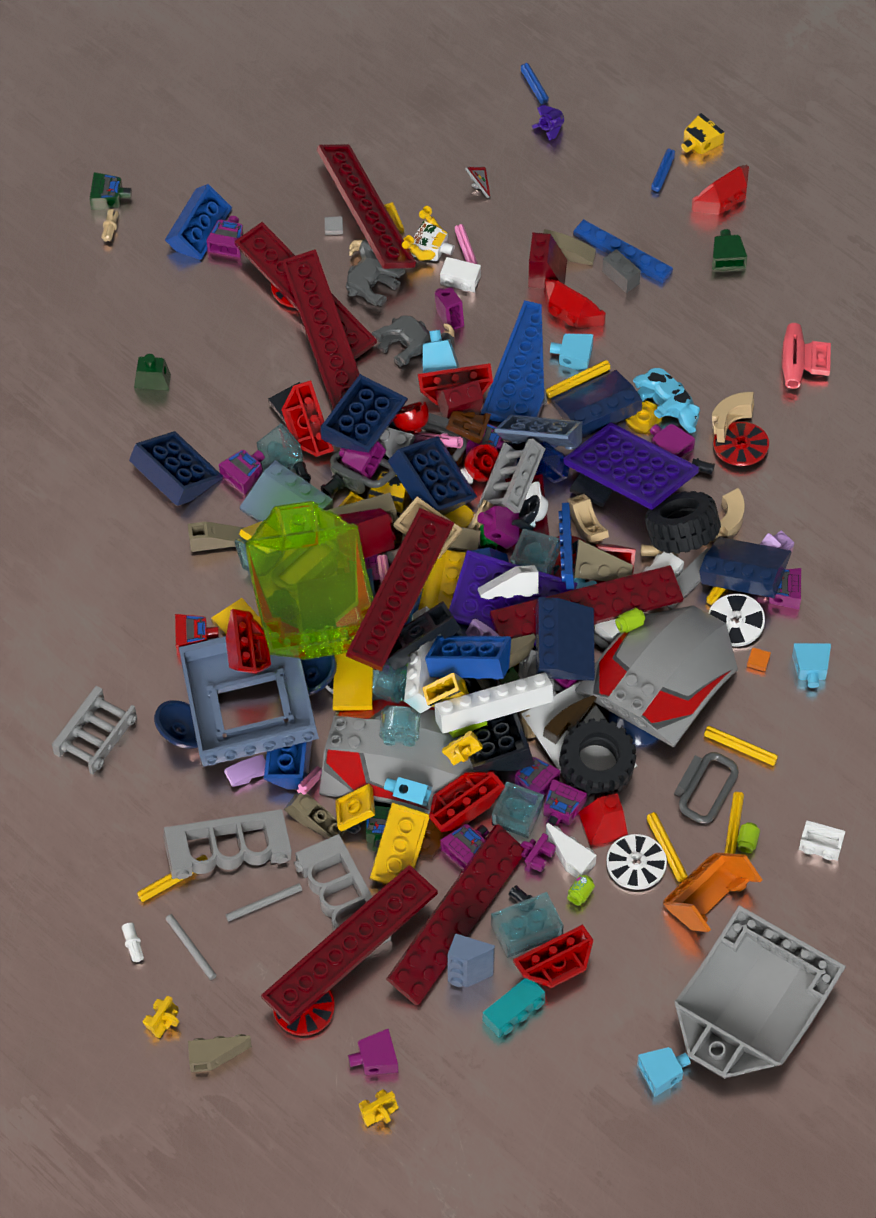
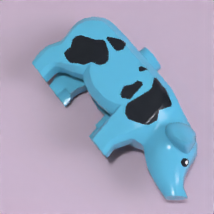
M652 368L646 374H641L634 378L633 382L636 388H640L637 393L642 402L647 398H653L656 404L659 405L654 411L656 417H676L680 425L689 433L696 431L695 426L699 419L700 408L694 404L692 397L684 389L682 383L677 382L669 373L661 368Z

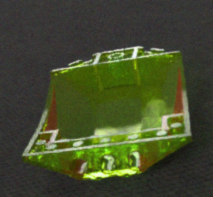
M314 501L274 506L266 520H263L256 529L255 534L245 544L255 600L270 655L312 659L347 653L374 599L365 567L358 526L343 521L341 516L330 510L328 512L318 507V504Z

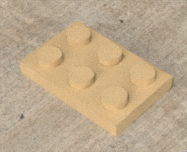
M416 497L396 520L394 527L406 535L419 508L447 520L449 519ZM454 524L438 559L441 558L462 533V528Z

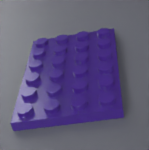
M611 422L564 457L563 463L651 510L699 473L698 466Z
M467 550L449 611L459 624L469 626L473 619H477L495 631L490 611L538 599V597H547L575 590L578 583L574 582V589H566V582H562V578L538 571V594H533L529 597L514 595L511 598L498 596L493 599L481 598L478 592L480 586L519 565Z

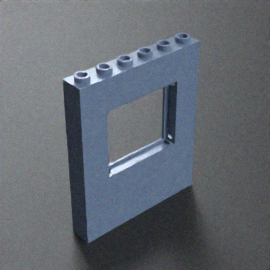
M267 627L262 628L268 635L271 665L257 674L229 668L226 636L179 647L197 745L203 767L319 739L301 658L288 656ZM273 680L277 681L284 716L224 730L217 694Z

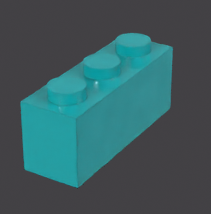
M524 978L483 1012L482 1021L498 1038L503 1034L507 1035L519 1021H525L530 1012L534 1009L538 1010L545 1003V991L536 982Z

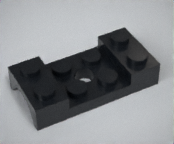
M444 601L404 626L387 659L394 671L403 668L411 661L408 654L417 651L425 643L433 641L439 634L446 639L455 635L461 629Z

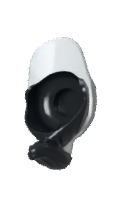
M534 482L530 485L519 513L520 519H516L511 523L525 532L533 531L536 522L542 520L548 510V500L541 494L540 482Z

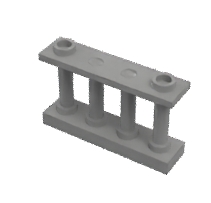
M528 439L524 450L517 451L507 443H503L477 507H480L484 499L494 506L504 505L512 512L520 513L546 448L534 439ZM516 458H520L518 465L513 466ZM513 474L511 481L505 482V479H508L509 475ZM503 490H507L504 498H500Z
M95 686L52 743L54 754L61 757L64 752L68 751L89 762V772L93 775L97 769L99 770L103 766L104 759L127 728L135 723L137 719L135 706L131 705L126 712L105 701L103 689ZM101 707L120 717L121 720L114 726L95 716L94 712L96 709ZM91 722L110 732V734L103 741L83 730L84 725ZM75 737H81L100 748L93 756L72 745V741Z

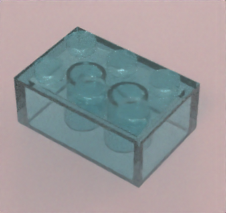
M547 892L491 913V926L507 958L542 945L563 934L564 925Z

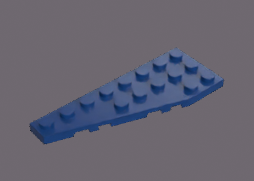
M524 300L480 415L490 413L489 420L501 423L510 415L539 417L544 404L542 304Z

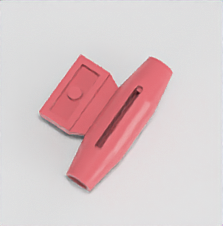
M791 323L787 326L783 341L782 369L785 385L791 389L800 386L804 369L811 372V374L827 376L830 374L831 343L812 341L805 344L802 327L798 323Z

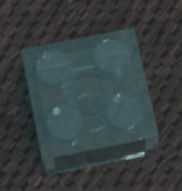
M523 529L510 562L519 566L535 565L538 571L551 574L560 552L559 538Z
M506 782L505 788L492 812V825L499 824L506 831L529 839L543 808L544 795Z

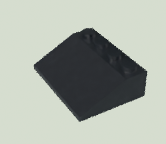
M517 713L488 720L487 725L472 731L483 745L481 750L469 756L473 770L517 771L534 765L533 757Z

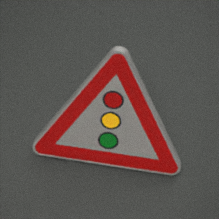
M484 166L466 167L465 170L470 175V179L475 182L472 186L475 189L480 188L484 195L490 198L486 168Z

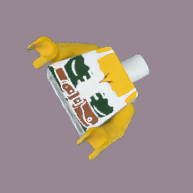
M425 206L419 212V217L427 221L422 222L414 238L411 235H407L404 238L402 247L404 249L410 248L409 250L413 257H417L421 261H438L442 253L452 255L455 246L447 243L448 233L444 231L433 216H430L432 209L429 206Z

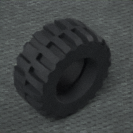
M684 491L679 494H671L653 510L648 509L645 516V523L652 545L659 551L669 554L671 552L675 554L680 552L686 553L693 549L697 550L703 545L706 546L709 544V541H713L718 536L721 528L715 500L704 492Z
M595 718L589 719L588 723L582 721L578 723L577 728L573 726L569 730V734L564 738L559 758L561 774L564 777L566 776L565 781L567 784H573L575 789L587 793V796L595 794V798L601 797L602 794L607 796L613 794V791L619 792L622 790V787L627 785L630 776H632L637 757L635 755L636 746L632 744L633 739L631 735L626 736V730L623 727L618 728L617 723L611 721L610 724L606 722V719L601 718L600 721H595ZM588 746H602L614 755L616 764L608 770H593L582 762L579 754L582 749Z

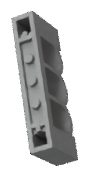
M282 809L164 827L163 838L172 879H185L192 876V872L205 874L212 871L215 865L225 870H232L238 868L243 860L251 865H261L269 859L271 863L279 864L291 860L292 850ZM263 829L267 848L261 852L250 851L245 845L243 832ZM236 833L240 852L232 857L222 855L217 848L215 836ZM208 838L212 857L205 861L195 860L189 852L187 841Z
M339 834L295 853V868L298 873L301 872L304 878L308 877L309 888L319 895L321 911L331 918L333 931L339 927L337 922L341 918L356 912L372 898L367 885ZM340 862L347 873L327 883H319L313 878L318 872ZM351 885L354 886L359 896L338 906H332L325 901L329 895ZM390 936L387 940H385L382 944L391 941V936Z

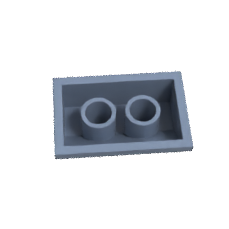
M455 934L448 952V982L457 987H469L494 975L495 945Z

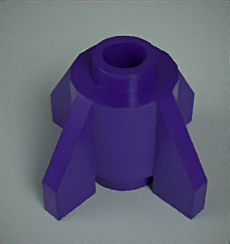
M546 105L537 107L541 118L538 123L532 125V128L541 127L543 130H547L548 132L546 133L549 140L556 138L564 123L563 113L559 109Z

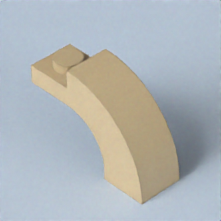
M754 392L734 394L722 400L715 407L712 413V428L714 429V434H717V442L725 443L728 426L733 421L741 418H752Z
M738 488L722 496L721 507L726 515L720 520L721 528L718 536L713 541H709V543L715 542L718 537L722 536L732 539L740 530L743 523L745 503L743 495Z
M582 494L567 499L574 524L586 543H600L609 537L608 530L597 520L589 497Z

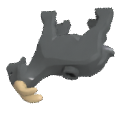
M366 239L354 240L349 246V255L352 256L354 252L359 251L361 261L356 266H351L348 271L346 282L348 295H359L375 306H382L386 302L387 297L382 294L373 293L371 288L379 281L396 290L401 282L395 277L399 278L405 273V269H383Z
M408 315L400 316L397 319L393 318L391 325L383 326L372 332V335L380 343L378 348L384 353L388 351L389 345L393 342L400 341L407 347L394 357V362L399 367L407 365L411 357L423 354V344L431 342L430 333L426 329V325L422 321L418 322L414 317ZM444 324V328L447 330L441 333L442 340L450 339L452 346H454V329L449 324Z

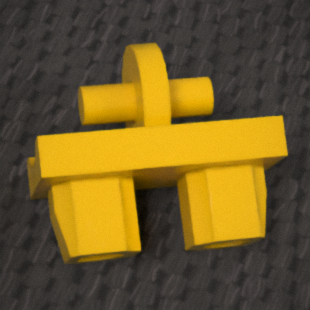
M469 731L463 737L453 740L449 745L442 748V753L450 759L453 765H456L461 761H467L468 757L481 750L483 745L479 742L477 736L472 731Z
M166 996L164 1000L156 999L153 1004V1009L156 1012L155 1015H146L143 1020L145 1027L151 1030L157 1038H161L164 1031L168 1030L170 1025L176 1027L179 1024V1020L176 1018L179 1008L173 1003L172 997Z
M382 1089L376 1093V1100L370 1103L368 1100H364L359 1103L360 1112L367 1127L382 1119L385 1123L391 1121L389 1115L399 1108L395 1094L392 1091L388 1093Z

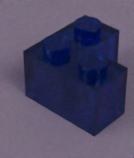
M540 443L546 449L535 475L542 474L554 484L567 479L569 467L564 464V457L566 456L549 443Z

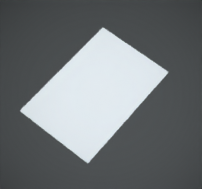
M581 682L553 696V702L533 707L522 713V716L556 767L560 770V773V752L564 738L569 734V731L564 733L557 744L543 737V732L546 725L562 710L586 698L575 692V689ZM596 704L585 718V723H588V720L595 718V721H600V718L605 719ZM588 746L582 749L579 754L582 762L593 770H608L616 764L614 755L602 746Z

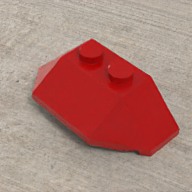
M739 166L710 184L700 195L693 198L692 211L720 214L728 211L736 203L742 202L746 198L749 166Z
M546 278L544 293L548 312L551 315L560 318L568 325L577 329L599 327L605 324L606 313L600 310L591 300L558 280Z
M490 363L418 374L420 393L437 406L438 402L434 391L466 381L478 380L482 394H484L493 382Z
M312 381L294 385L281 409L292 444L316 457L333 452L332 444L321 439V425L324 423V418Z
M232 609L226 633L229 668L257 674L271 665L268 635L253 618L254 616L251 612Z
M466 772L434 794L429 819L440 832L457 830L489 809L501 794L505 785L494 772Z
M582 924L513 959V963L524 978L552 988L586 971L593 938Z

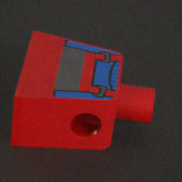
M175 614L177 655H180L179 647L219 638L218 627H207L206 617Z

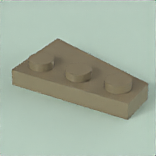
M578 539L574 578L610 581L632 575L633 565Z

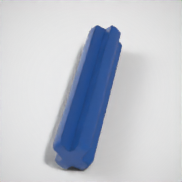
M528 63L522 64L521 71L541 104L548 103L549 97Z
M670 148L666 150L651 185L653 191L659 192L675 157V150Z

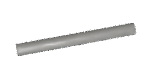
M300 883L225 914L226 919L229 922L298 893L302 891Z
M172 914L168 915L166 920L208 978L210 980L214 979L216 973Z

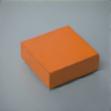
M752 647L747 667L766 671L771 652Z

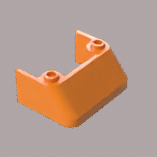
M714 853L663 900V904L669 912L689 929L709 932L711 929L706 923L708 918L705 915L729 891L740 892L747 887L749 881L761 882L763 879L746 855Z

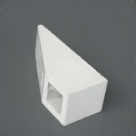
M535 565L516 566L480 586L478 592L481 598L493 599L498 596L511 598L514 595L529 597L533 594H538V570Z
M549 823L546 824L548 839L556 845L555 852L565 871L576 878L579 875H587L596 865L597 855L595 852L579 844L574 837L564 834L559 827L552 826Z

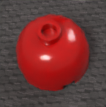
M416 402L403 406L401 412L393 419L395 426L399 430L411 432V434L421 432V428L429 420L426 402H423V404Z
M481 444L473 447L466 455L464 461L465 469L474 480L487 482L499 452L490 444Z

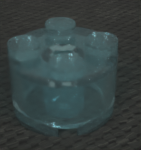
M387 660L382 672L380 671L379 674L374 676L373 694L377 695L375 697L400 703L405 698L407 666L394 671Z
M402 706L389 707V711L386 712L385 709L382 710L379 736L383 739V743L389 746L395 745V743H403L404 746L408 747L415 746V742L419 739L421 714L418 711L415 714L412 712V708Z

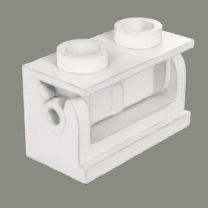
M446 257L440 273V284L475 293V287H477L481 277V265Z
M806 820L799 850L806 854L822 856L827 860L838 861L845 831Z

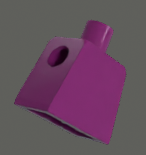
M438 288L434 293L436 311L443 324H449L454 330L464 327L462 300L452 288Z
M655 424L650 429V433L653 435V444L680 458L685 457L694 450L695 438L674 424H669L664 429Z
M378 441L369 453L341 448L339 451V455L343 457L342 462L348 468L369 479L372 478L386 453V449Z
M494 506L485 512L479 513L477 521L484 524V535L486 538L506 549L520 542L519 528L511 524L514 520L519 519V513H514L507 507Z
M389 1029L359 1040V1052L348 1055L350 1067L362 1065L365 1075L398 1073V1061Z

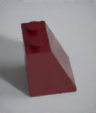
M532 232L528 287L544 289L546 278L558 280L565 284L567 258L551 234Z
M478 380L466 381L434 391L441 416L449 419L453 411L463 413L475 412V415H480L483 394Z
M382 508L332 516L339 551L351 561L356 562V539L360 560L395 548L394 541L396 538L390 525L392 524V518Z

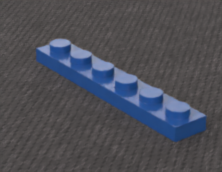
M584 219L573 231L574 236L607 254L617 249L640 269L642 273L662 284L673 272V267Z
M568 502L562 503V511H558L562 582H566V589H574L571 514Z

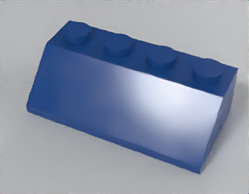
M209 184L196 188L165 238V241L176 252L199 260L202 259L207 251L208 236L218 220L226 219L232 207Z
M437 636L425 657L429 676L443 678L451 673H455L461 678L503 679L510 664L511 636H451L446 639L443 636Z

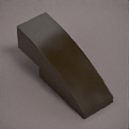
M593 695L584 698L562 710L546 725L543 737L557 744L566 731H569L573 726L577 728L578 723L585 720L594 708L597 697Z

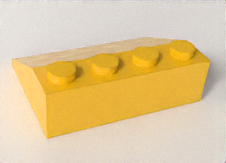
M446 550L441 558L437 559L423 587L418 610L426 606L431 609L444 601L448 609L450 608L466 552Z

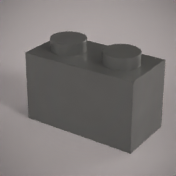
M617 249L603 258L602 272L627 293L640 284L641 270Z

